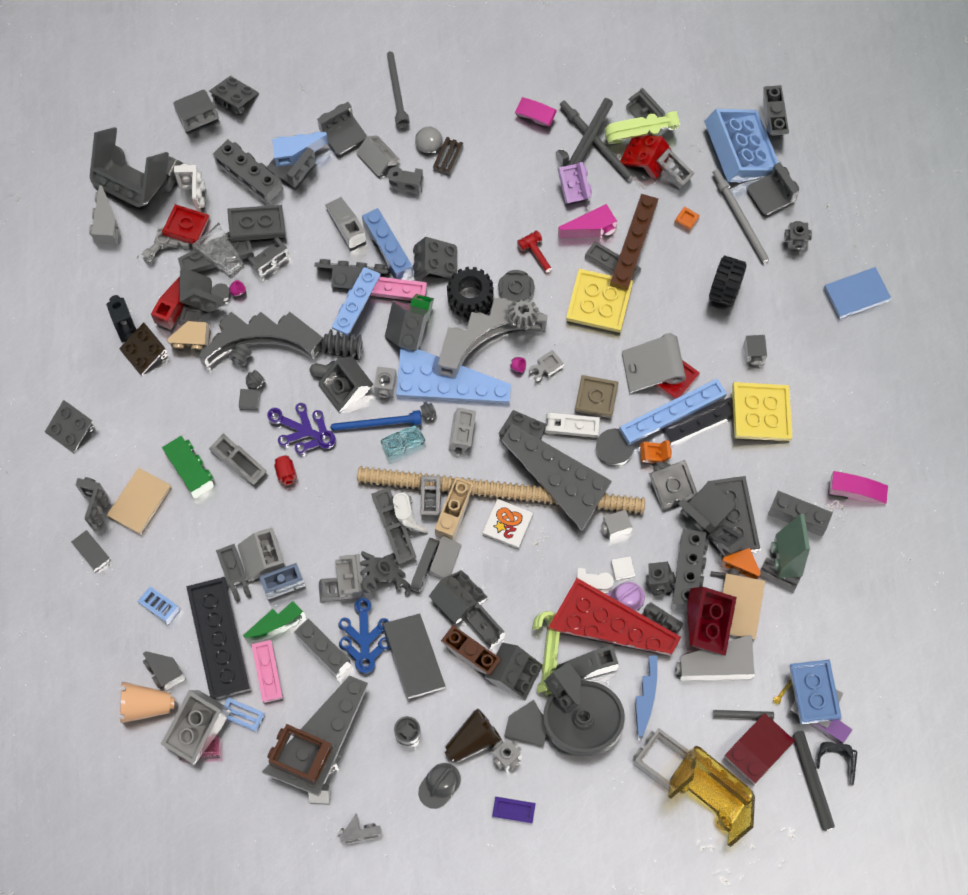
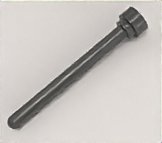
M389 51L387 59L397 109L395 124L398 127H405L410 123L409 115L406 114L403 108L394 53Z

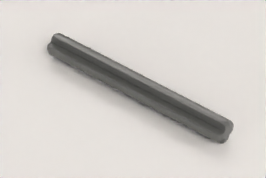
M604 98L567 166L582 161L613 105L612 100Z
M797 731L793 734V738L823 830L828 831L835 828L805 733L804 731Z

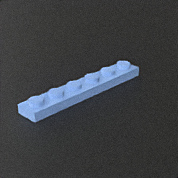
M715 379L620 426L619 430L628 445L726 397L727 392L719 380Z

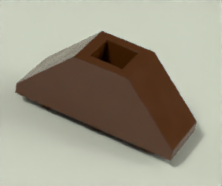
M454 625L451 626L441 640L457 658L474 670L488 676L491 675L501 661V658Z

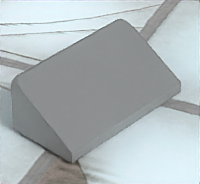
M442 536L430 569V575L442 579L451 575L461 548L460 543Z

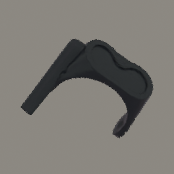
M822 742L819 747L816 769L820 768V758L824 754H840L849 764V785H854L857 750H853L848 744Z

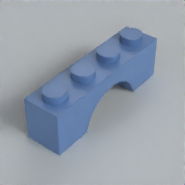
M376 208L362 215L363 226L371 240H374L380 248L394 279L406 280L412 277L413 266L380 210Z

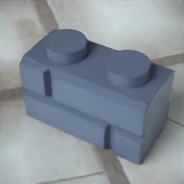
M297 563L259 576L268 600L291 592L295 588L299 589L305 586Z

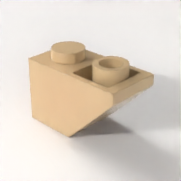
M187 321L168 338L167 343L173 345L172 348L184 349V346H191L193 350H202L203 347L208 346L210 325L207 322Z

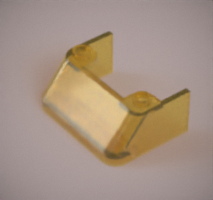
M694 746L670 778L668 797L672 799L677 793L685 794L688 790L717 813V824L722 830L728 832L727 845L731 847L754 827L755 795L745 783L701 747Z

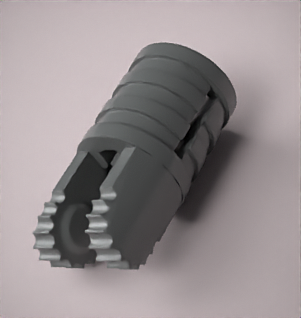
M170 156L168 157L166 177H169L165 186V191L167 192L171 191L176 181L174 166L184 164Z

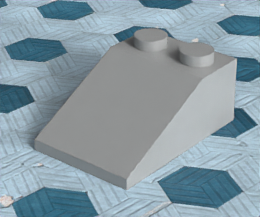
M189 690L161 745L188 762L195 764L223 727L231 709L200 690Z

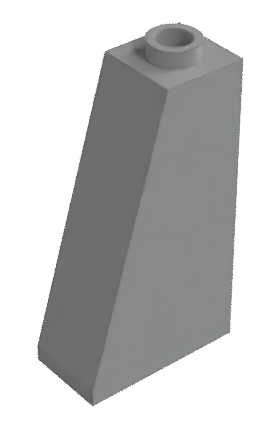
M752 635L729 641L726 656L703 649L681 656L679 662H676V674H680V680L752 679L754 676Z

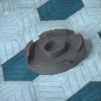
M511 270L499 279L498 292L501 298L518 302L519 298L522 301L528 298L530 301L534 295V280L524 271Z
M608 429L601 433L597 439V456L607 465H623L633 455L634 443L628 445L619 429Z

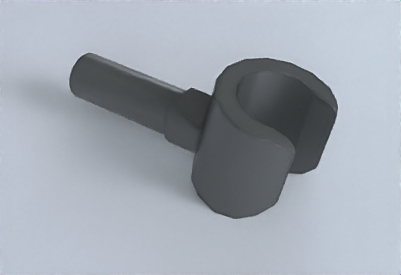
M730 568L728 573L711 571V576L725 578L726 574L739 576V570Z

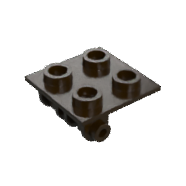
M144 322L119 348L140 375H143L158 358L164 359L167 356L166 348Z

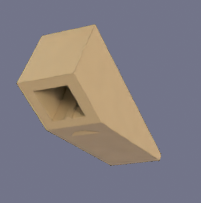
M455 478L435 526V536L439 538L445 536L455 540L474 483Z

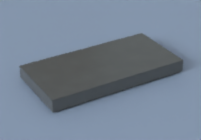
M746 476L707 481L712 482L736 504V508L717 528L724 524L745 537L747 543L739 551L750 548L751 552L760 551L761 548Z
M421 614L383 623L382 627L406 698L410 699L444 689L446 686Z

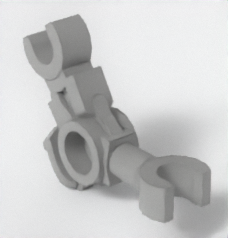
M160 227L157 229L158 234L155 237L154 244L150 248H146L141 254L144 256L143 260L149 263L159 249L167 247L178 248V246L183 249H189V243L162 235L164 227Z

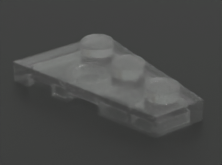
M217 223L192 245L196 252L231 279L245 268L243 261L230 243L220 223Z

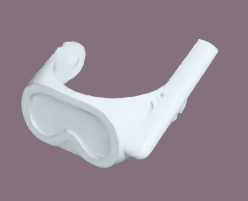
M406 493L396 494L393 498V504L397 519L409 530H417L426 534L427 528L418 525L414 519L410 504L412 497Z

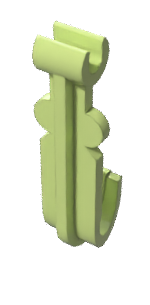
M677 111L669 112L664 117L657 118L655 114H649L646 119L640 117L611 123L605 128V138L608 144L622 143V139L644 136L648 132L652 135H657L662 128H668L669 130L678 129L680 122Z
M544 611L534 618L532 629L535 630L542 627L543 619L546 621L548 629L556 613ZM547 630L544 662L542 664V680L537 685L538 693L546 691L545 695L552 694L544 680L557 667L560 632Z

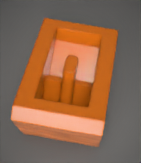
M750 548L725 556L721 563V567L728 570L730 568L737 569L740 575L748 578L758 579L761 573Z

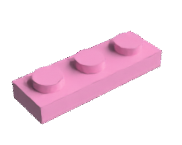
M380 277L370 296L411 301L415 294L425 296L427 282Z
M268 640L251 644L262 702L267 703L283 699L272 641Z

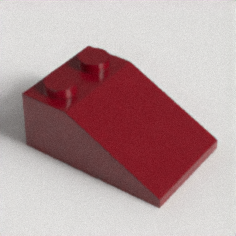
M707 587L690 589L687 604L690 646L726 656L737 597Z
M764 713L724 755V758L755 786L795 740Z

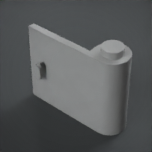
M666 333L661 338L622 351L630 393L663 382L678 384L686 380L678 338L672 333Z

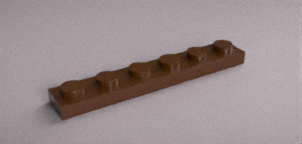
M641 194L610 286L628 291L659 198Z

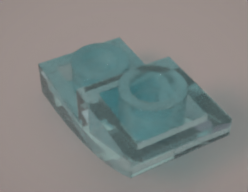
M418 425L400 430L381 440V444L388 457L403 454L407 448L424 445L425 438Z

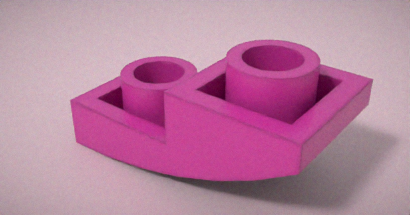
M522 97L515 114L532 119L534 123L550 127L557 110L543 103Z

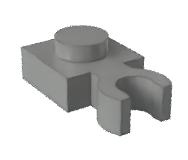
M551 350L537 360L539 365H533L529 368V373L537 371L539 374L534 377V380L539 381L544 373L549 377L564 367V363Z

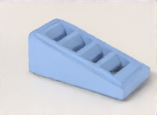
M151 586L137 601L167 625L181 610L179 606ZM151 593L154 594L150 601L146 603L145 600ZM158 597V602L152 607L151 604ZM162 602H164L165 604L162 606V608L159 611H157L156 609L161 605ZM168 606H170L171 608L166 612L165 615H163L162 613L165 611V609Z

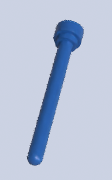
M415 410L413 413L404 416L333 423L330 428L332 431L401 423H410L418 426L422 425L421 411Z

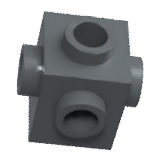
M801 221L789 223L788 229H785L784 232L787 249H806L808 241L812 239V230H809L808 223Z
M668 561L649 563V575H646L647 587L650 586L652 593L665 594L666 592H671L672 584H675V575L671 571Z

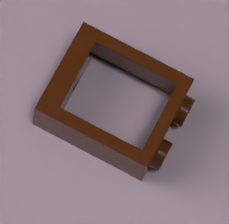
M286 724L285 728H281L278 732L276 746L271 747L268 753V762L274 768L315 785L333 749L332 744ZM290 736L320 748L308 774L278 761Z

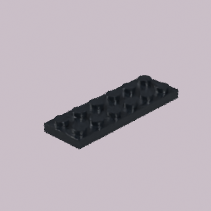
M221 577L186 586L210 697L216 700L250 691L226 578Z

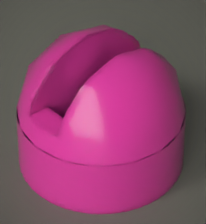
M235 280L229 287L230 294L235 297L242 295L246 290L244 284L239 280Z
M522 357L513 358L511 360L512 364H510L511 369L515 372H524L526 360Z

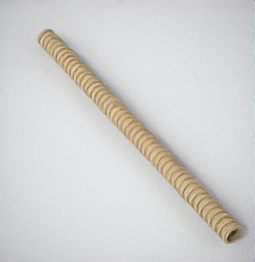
M360 466L357 472L358 483L362 481L364 484L370 482L371 485L373 483H376V485L380 483L382 486L388 484L389 487L391 485H394V487L398 485L400 488L406 486L407 489L409 487L415 489L416 487L420 490L421 476L430 475L428 473L422 475V473L416 474V472L412 474L410 471L405 473L398 470L393 472L392 469L389 471L387 469L381 470V468L375 470L374 467L369 469V467L363 468V466ZM446 475L441 477V491L443 493L445 491L450 492L455 478H452V476L448 478ZM470 478L466 480L474 483L471 492L472 496L477 494V496L483 495L484 497L488 495L490 498L495 496V498L501 497L502 499L506 497L508 500L514 498L513 500L520 499L522 501L524 499L526 502L532 500V502L538 501V503L542 501L544 504L550 502V504L556 503L542 486L538 488L536 485L530 487L529 484L527 486L521 484L520 486L518 483L512 485L511 482L509 484L503 482L502 484L500 481L494 483L493 480L491 482H488V480L484 482L482 479H479V481H476V479L470 480ZM425 482V486H436V482ZM606 493L597 508L598 510H601V508H604V510L610 509V511L614 509L616 512L626 510L628 513H631L633 511L634 514L640 512L643 515L645 498L639 499L638 496L633 498L626 495L620 497L619 494L614 496V494L608 495Z

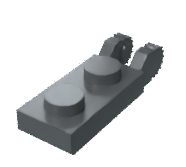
M235 544L216 550L227 584L231 588L235 601L239 600V593L235 588L237 584L242 583L244 593L247 596L251 595L246 582L248 580Z

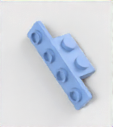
M366 267L363 268L353 288L349 290L345 303L341 305L332 329L346 335L350 334L380 278V273Z

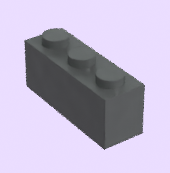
M777 491L768 515L790 523L798 515L804 514L807 531L823 537L833 512Z
M309 618L294 631L296 638L336 678H339L351 666L350 659Z

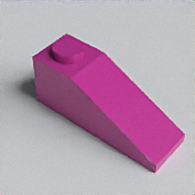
M605 204L559 226L558 237L589 238L608 236L616 230L617 220L608 205Z

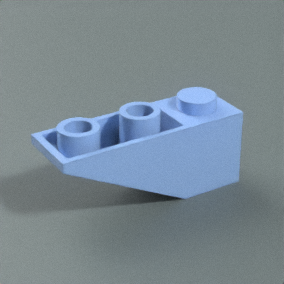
M315 132L313 134H298L291 137L281 136L272 139L276 167L294 165L308 147L315 152L327 145V133Z

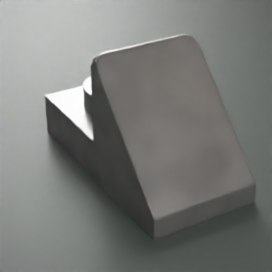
M356 813L341 835L340 842L344 845L383 837L381 827L372 823L364 825V829H360Z

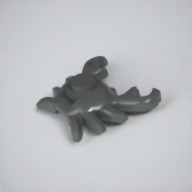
M364 551L361 552V556L365 560L361 561L360 565L366 566L361 571V575L365 573L368 575L361 583L363 592L366 594L370 592L367 585L372 589L376 588L375 581L390 583L392 580L395 582L396 590L402 586L405 588V595L411 592L410 584L402 578L406 574L397 568L402 566V564L392 561L395 557L394 553L381 558L374 557V555Z

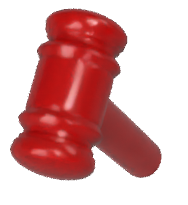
M535 230L534 233L531 232L529 235L517 240V245L521 251L529 248L532 250L545 272H549L552 269L536 245L538 242H542V236L539 231Z

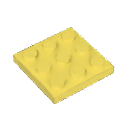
M579 269L566 321L621 333L633 280H631L627 291L610 286L612 279L610 275Z
M734 382L732 384L734 438L775 441L792 440L789 385Z

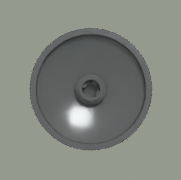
M581 680L580 704L570 713H567L552 693L544 707L543 722L549 739L558 748L577 756H592L607 751L619 740L624 729L625 713L620 699L612 690L597 682Z

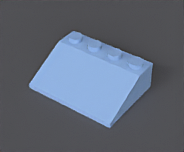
M715 109L704 121L728 182H745L768 176L772 173L773 166L779 163L758 110Z

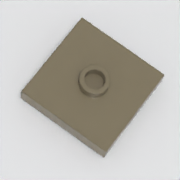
M581 375L574 412L612 419L619 382Z

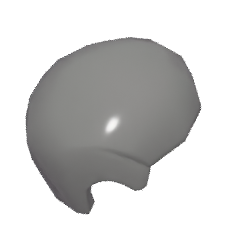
M431 126L423 127L415 136V144L419 151L423 153H436L437 149L443 146V137L438 129Z

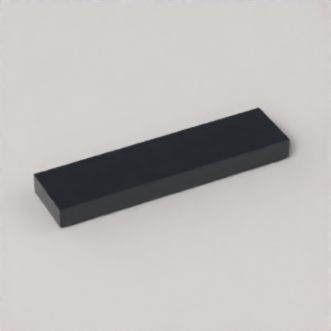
M729 397L662 428L667 440L670 441V445L734 418L733 401Z

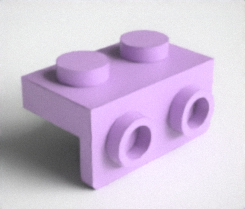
M583 162L557 168L565 204L591 198L592 189L587 182L588 171Z

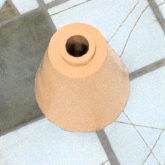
M122 682L121 686H125V690H121L120 715H124V718H120V723L169 714L170 709H174V697H170L168 692L128 682Z

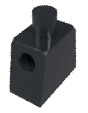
M114 295L110 297V302L106 306L118 336L123 343L137 329L125 299ZM127 321L125 325H121L120 322Z

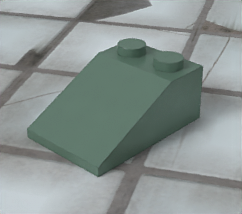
M804 514L798 515L775 535L774 542H771L772 554L775 553L776 557L774 559V570L778 571L779 578L803 576L810 551Z

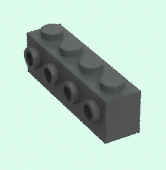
M227 139L213 153L215 163L265 202L269 203L283 189L282 179L276 173L272 174L268 171V168L263 163L259 164L255 161V158L249 152L245 153L236 142L232 143Z
M689 529L682 530L671 609L687 611L690 589L703 587L704 576H701V569H705L706 558L703 557L704 550H708L709 539H705L706 532Z

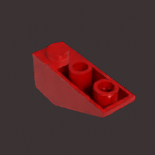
M180 276L159 298L151 312L154 323L169 330L173 328L183 306H185L184 303L180 302Z

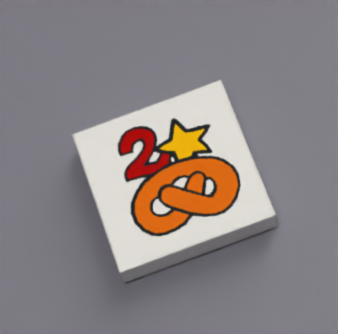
M497 499L484 528L483 535L519 549L533 513Z

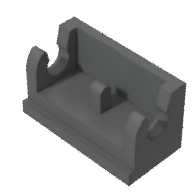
M643 88L628 99L630 102L626 105V108L635 118L643 117L646 119L649 114H655L657 118L665 116V111Z
M278 237L274 239L275 242L260 254L254 258L251 256L248 258V264L260 277L289 257L288 248Z
M479 602L470 613L467 612L465 614L464 622L489 650L505 637V631Z

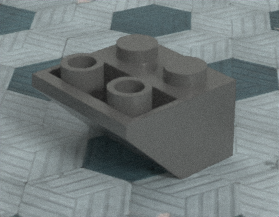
M462 570L440 580L429 595L432 601L455 624L464 620L465 614L467 612L470 613L478 602L481 605L488 598L483 593V590Z
M502 642L496 656L501 658V661L491 675H485V678L495 686L525 700L542 664L518 645Z

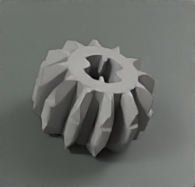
M519 298L518 302L513 300L507 311V319L511 321V326L517 325L518 330L521 327L527 330L528 326L533 328L535 322L539 319V309L535 307V302L529 303L528 298L525 301Z

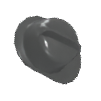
M450 763L437 764L430 770L421 782L418 791L420 801L424 806L437 809L449 801L461 782L459 770Z

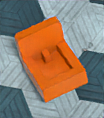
M665 440L662 443L642 442L640 444L642 462L656 464L658 461L666 462L671 458L672 449L669 440Z

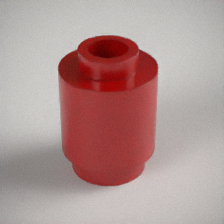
M287 455L275 459L274 468L278 482L283 485L293 484L297 479L292 459Z

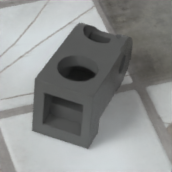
M393 167L388 171L390 186L420 193L424 178L423 169L415 168V172H409Z

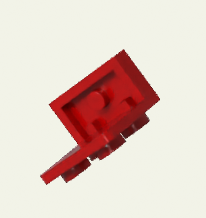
M644 135L633 137L620 161L624 166L644 167L651 178L657 179L662 168L656 161L668 148L670 150L671 148L663 136Z

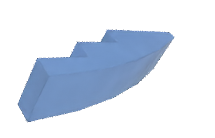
M657 655L649 656V676H642V696H636L634 700L637 740H642L655 699Z

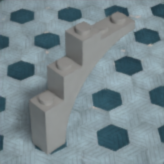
M495 297L490 316L480 312H471L467 331L458 327H448L438 362L437 374L456 378L460 366L466 357L479 344L500 333L518 330L517 325L511 326V321L507 319L508 307L511 306L513 301ZM539 312L538 321L535 322L533 328L528 326V329L545 331L548 315Z

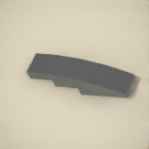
M390 487L372 493L371 496L397 563L401 564L417 558L406 527L400 523L395 515L393 495Z

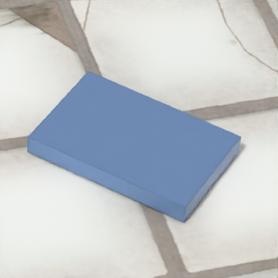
M876 267L824 286L839 319L891 300V296Z
M830 659L790 664L789 669L800 725L841 720L842 717Z

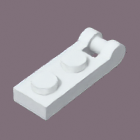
M558 413L546 414V421H548L547 426H545L546 434L598 438L600 417ZM555 422H561V426H555Z

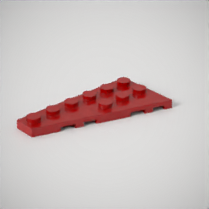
M576 578L547 629L670 656L681 639V636Z

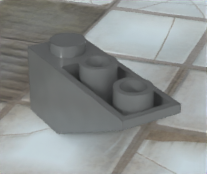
M613 645L561 663L557 665L555 670L569 662L582 680L617 670L618 660Z

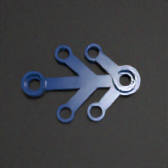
M360 598L354 604V610L359 614L360 634L351 626L350 619L344 617L338 623L339 629L345 631L360 645V652H358L351 645L352 641L349 637H343L339 641V647L356 660L355 667L363 674L370 673L375 667L374 660L382 651L389 648L386 637H383L379 640L378 646L369 653V645L384 631L380 623H386L389 620L386 618L380 619L377 626L368 634L367 613L371 609V603L366 598ZM364 602L367 607L362 608L360 603ZM341 622H347L348 626L343 627ZM342 641H347L348 646H343ZM381 641H385L387 647H383ZM362 661H368L369 665L364 666Z

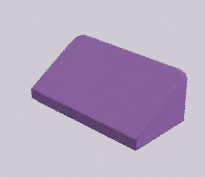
M840 720L831 721L828 729L817 723H810V725L837 744H843L853 730Z

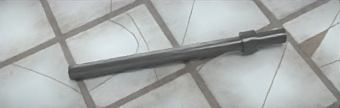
M563 100L560 106L567 113V117L572 122L574 121L585 133L588 125L581 119L577 110L572 109ZM596 135L593 143L628 181L633 178L631 172Z

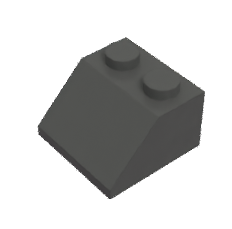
M393 300L385 337L397 346L416 351L422 343L429 310Z
M350 356L338 358L319 381L318 385L337 410L341 412L364 397L373 386V383L354 358Z

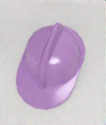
M634 582L621 583L607 594L635 611L644 604L645 593L642 587Z

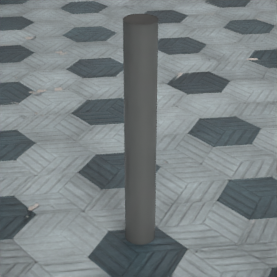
M713 710V718L759 719L766 713L774 720V712Z

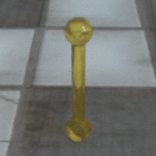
M791 678L780 694L774 697L776 704L781 703L782 696L792 684Z

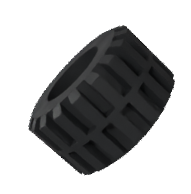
M726 255L721 258L709 293L710 300L732 306L735 303L746 271V262Z
M465 267V270L459 269L457 274L455 272L452 274V279L449 278L447 299L454 313L457 314L459 312L461 317L467 315L470 318L471 312L485 314L486 309L489 310L491 308V303L494 300V287L488 273L484 275V270L480 269L478 271L477 267H473V269ZM468 287H474L481 292L474 298H466L460 294L463 289Z

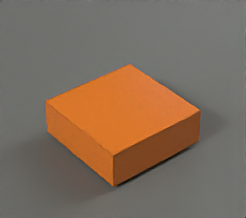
M684 206L674 223L690 232L700 215Z

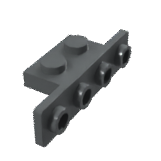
M320 259L319 262L314 264V267L332 268L331 287L352 289L364 267L378 273L388 274L390 272V269L385 268L386 265L375 264L374 267L367 266V263L356 262V265H349V261L341 260L338 263H331L330 259Z

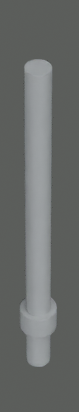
M719 169L714 170L712 173L718 182V188L726 196L763 263L769 261V258L733 196L728 181L724 180Z

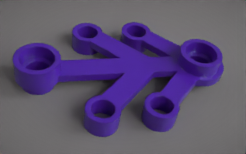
M298 403L295 407L302 424L284 417L279 408H271L268 411L267 417L271 424L280 423L298 431L278 437V444L282 448L288 447L291 442L306 437L314 438L312 441L306 443L299 442L295 445V452L298 455H304L307 450L318 446L323 449H329L336 442L334 433L326 429L324 415L320 410H316L312 414L313 421L317 423L319 432L312 429L307 415V407L304 403ZM300 407L305 408L303 411H298ZM320 414L321 418L316 419L315 416ZM278 415L279 418L277 420H273V416ZM325 438L330 439L327 443L323 442ZM282 439L287 440L284 444L280 443ZM298 447H304L303 451L297 450Z

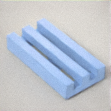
M227 698L224 706L231 709L230 713L255 724L253 726L228 715L226 720L257 733L265 713ZM229 705L237 706L258 715L257 719L230 708Z

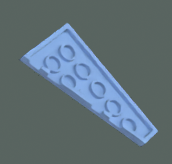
M403 347L400 348L396 397L510 404L511 384L462 365L456 378L438 375L437 370L440 357L419 349L414 351Z

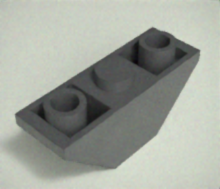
M782 85L764 86L763 88L764 121L766 130L770 135L789 134Z

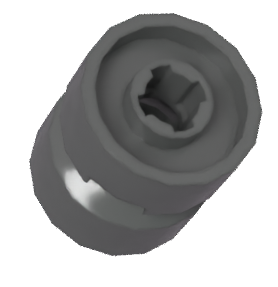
M409 716L401 717L394 726L396 740L402 747H414L421 740L420 725L415 718Z

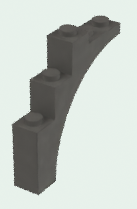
M230 312L220 320L219 327L221 333H217L212 342L200 351L199 358L201 363L208 367L217 358L233 350L236 343L242 345L276 343L290 346L314 358L322 349L323 337L291 312L283 315L279 319L278 324L262 312L257 316L254 315L250 319L249 324H246L233 312Z

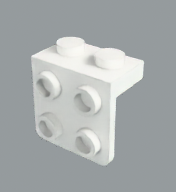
M181 164L180 166H174V173L179 188L192 189V199L196 211L201 212V208L205 206L204 197H202V191H205L202 173L198 172L196 165Z

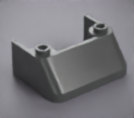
M113 127L94 132L90 167L91 183L98 188L99 185H102L104 191L136 207L146 205L165 182L169 153L164 152L147 157L145 172L142 173L124 164V151L115 145L117 128Z

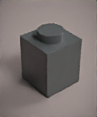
M765 335L746 336L744 341L746 364L761 365L765 363L767 358Z

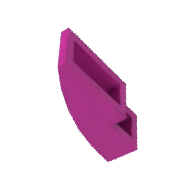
M833 471L829 494L845 496L848 500L887 504L888 485L858 475Z

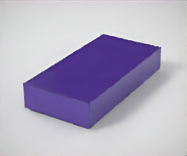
M495 796L492 818L533 824L536 803Z

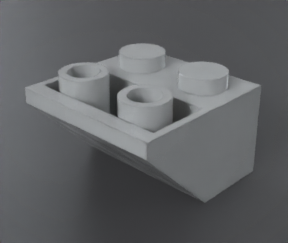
M273 527L253 533L238 544L248 581L260 578L259 576L285 567Z

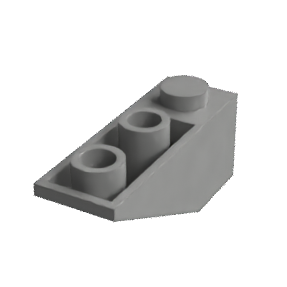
M99 185V190L95 193L96 208L92 210L93 225L89 227V234L95 243L117 244L119 226L102 185Z
M342 197L325 204L350 249L366 241L362 225Z

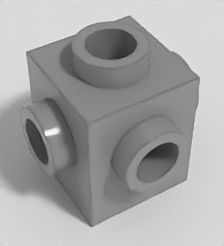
M508 739L505 742L501 740L493 747L494 751L492 754L494 759L492 761L499 769L503 768L507 772L510 768L513 770L521 763V748L515 741L511 743ZM508 750L511 754L510 756H504L503 753Z

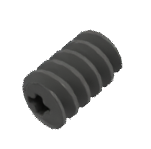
M332 329L329 330L328 334L324 335L322 352H325L327 348L329 353H333L335 350L337 355H340L343 351V355L347 356L350 352V356L354 358L357 354L358 359H360L363 347L362 335H359L356 340L353 333L350 338L346 334H343L341 337L338 331L333 335Z

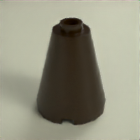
M476 709L446 744V751L444 753L451 762L453 760L459 762L497 744L502 738L495 727H492L489 723V719L480 709Z

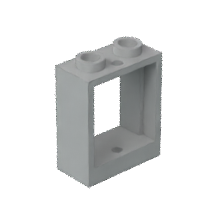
M658 728L655 733L653 731L650 732L645 740L647 744L644 749L640 747L634 754V765L674 793L699 757ZM658 739L686 759L671 782L642 762Z

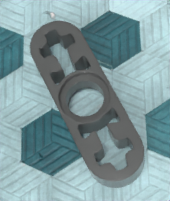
M429 538L412 579L411 590L419 593L422 590L436 555L439 540Z

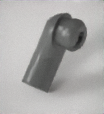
M335 361L327 365L315 363L310 366L309 371L312 375L323 377Z

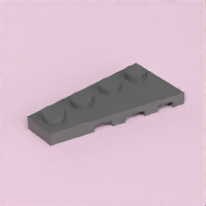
M227 232L223 238L217 241L212 240L203 248H196L179 257L178 261L181 269L186 268L198 273L243 260L250 256L253 257L254 253L250 240L230 241V233Z

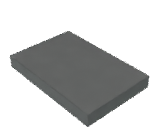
M282 205L227 209L230 241L286 237Z

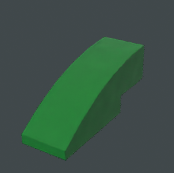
M292 601L280 613L271 609L243 637L248 643L271 638L296 625L305 618V614Z

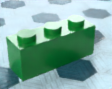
M181 435L162 447L166 457L194 499L214 487L211 481L214 479L208 469L204 470L201 466L204 462L198 454L194 455L192 452L194 447L189 439L185 441Z

